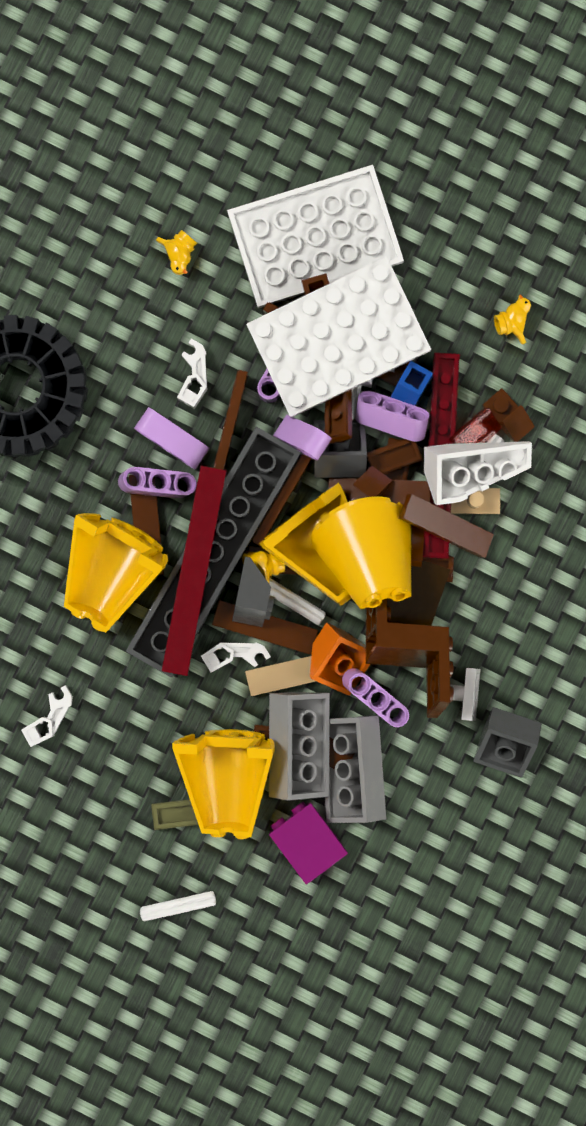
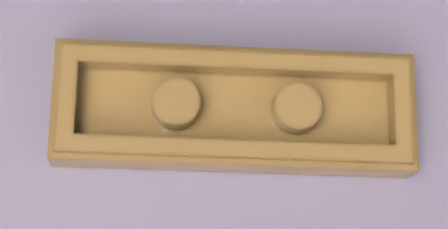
M311 656L245 671L250 695L255 696L315 682V680L310 678Z

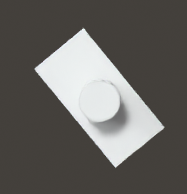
M466 668L465 686L450 684L454 688L453 700L463 701L461 720L476 721L481 669Z

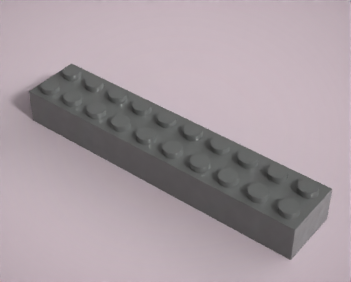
M255 427L224 482L195 638L301 456L300 451L258 427ZM184 552L126 650L129 654L169 677H173L174 674L163 672L162 666Z

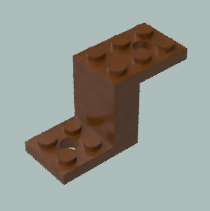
M387 599L382 600V603L377 607L366 608V664L426 668L427 718H438L446 710L450 702L453 701L454 688L450 686V677L453 675V662L449 659V652L452 651L453 638L449 636V627L389 623L391 608L387 607Z

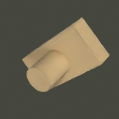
M500 488L479 490L469 495L466 500L452 503L451 513L500 514Z

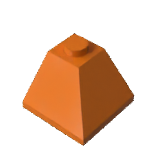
M326 622L312 645L310 678L350 696L351 692L343 686L342 677L348 669L357 668L363 673L366 672L370 664H366V645L346 631ZM358 676L353 679V688L356 687L361 677Z

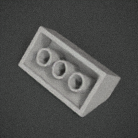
M269 693V739L271 738L275 745L269 769V797L282 800L329 797L330 693Z
M379 715L330 718L329 737L334 739L333 747L336 753L339 755L355 754L352 759L338 761L335 769L329 767V797H325L327 823H368L385 820L386 807Z

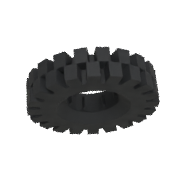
M4 315V319L0 320V366L6 362L13 363L12 360L28 361L27 364L30 367L35 365L40 371L42 378H39V381L43 382L40 397L35 398L37 402L25 411L19 409V412L15 413L3 411L4 407L0 405V454L7 457H18L19 455L29 457L38 455L40 451L45 449L49 451L59 445V440L63 437L67 438L74 430L73 425L76 421H80L84 412L82 408L84 401H87V377L77 351L58 329L47 322L46 324L40 322L37 318L29 316L19 318L17 315Z

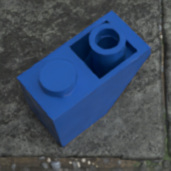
M410 361L398 381L391 398L416 406L432 379L433 373Z

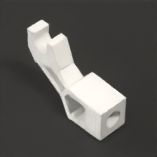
M191 339L189 345L194 347L196 351L192 355L183 352L182 357L191 366L192 375L187 377L177 399L195 409L208 390L205 357L207 353L202 344ZM194 380H197L198 384L201 385L198 394L188 389Z
M221 642L201 657L212 673L232 662L233 657H243L252 666L256 667L258 665L255 661L257 653H262L266 660L271 656L265 646L257 642L255 644ZM223 647L231 654L230 658H226L225 661L220 663L214 652Z
M67 685L61 687L64 693V697L61 700L55 697L54 692L49 694L51 711L48 717H41L21 730L30 747L55 736L69 707L72 706L73 696ZM46 721L48 722L49 732L42 737L37 725L43 724Z

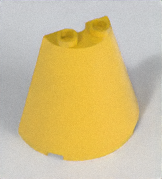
M337 483L282 523L259 544L263 549L341 606L350 600L351 596L311 545V534L319 521L324 522L330 517V511L348 502L342 486Z
M365 497L344 503L330 511V517L324 522L319 521L311 534L312 547L360 609L377 607L382 603V600L387 598L398 602L411 597V524L399 519L403 504L400 502L397 504L393 503L387 497Z
M82 513L76 515L74 519L64 607L70 610L71 614L77 618H89L94 629L106 633L162 572L168 562V556L162 554L163 547L154 538L137 527L113 517L111 520H101L100 514Z
M238 729L205 731V735L202 734L198 738H195V734H190L174 741L172 749L201 833L210 834L212 837H223L226 835V832L233 833L237 839L251 837L275 751L274 741L271 738L265 740L264 734Z

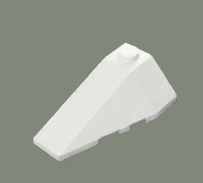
M529 441L463 443L424 447V473L434 503L442 505L461 502L479 490L484 491L488 489L489 485L497 481L507 480L531 468L532 443Z

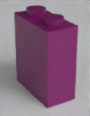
M302 801L291 810L293 815L286 820L281 817L270 825L273 830L269 832V835L307 885L346 856L348 852L311 801L307 804Z

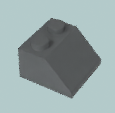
M313 420V426L325 433V420ZM352 420V438L327 445L318 461L314 460L315 478L361 477L366 472L365 425Z
M245 557L232 621L263 627L264 619H270L274 597L270 596L271 586L250 557Z
M492 707L484 725L473 762L522 778L538 746L542 723Z

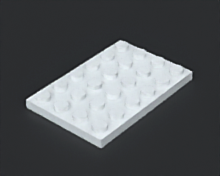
M373 165L227 210L258 308L265 307L267 302L274 304L303 295L304 291L301 280L326 273L330 284L386 256L391 266L404 262Z
M387 256L246 324L291 418L431 351Z

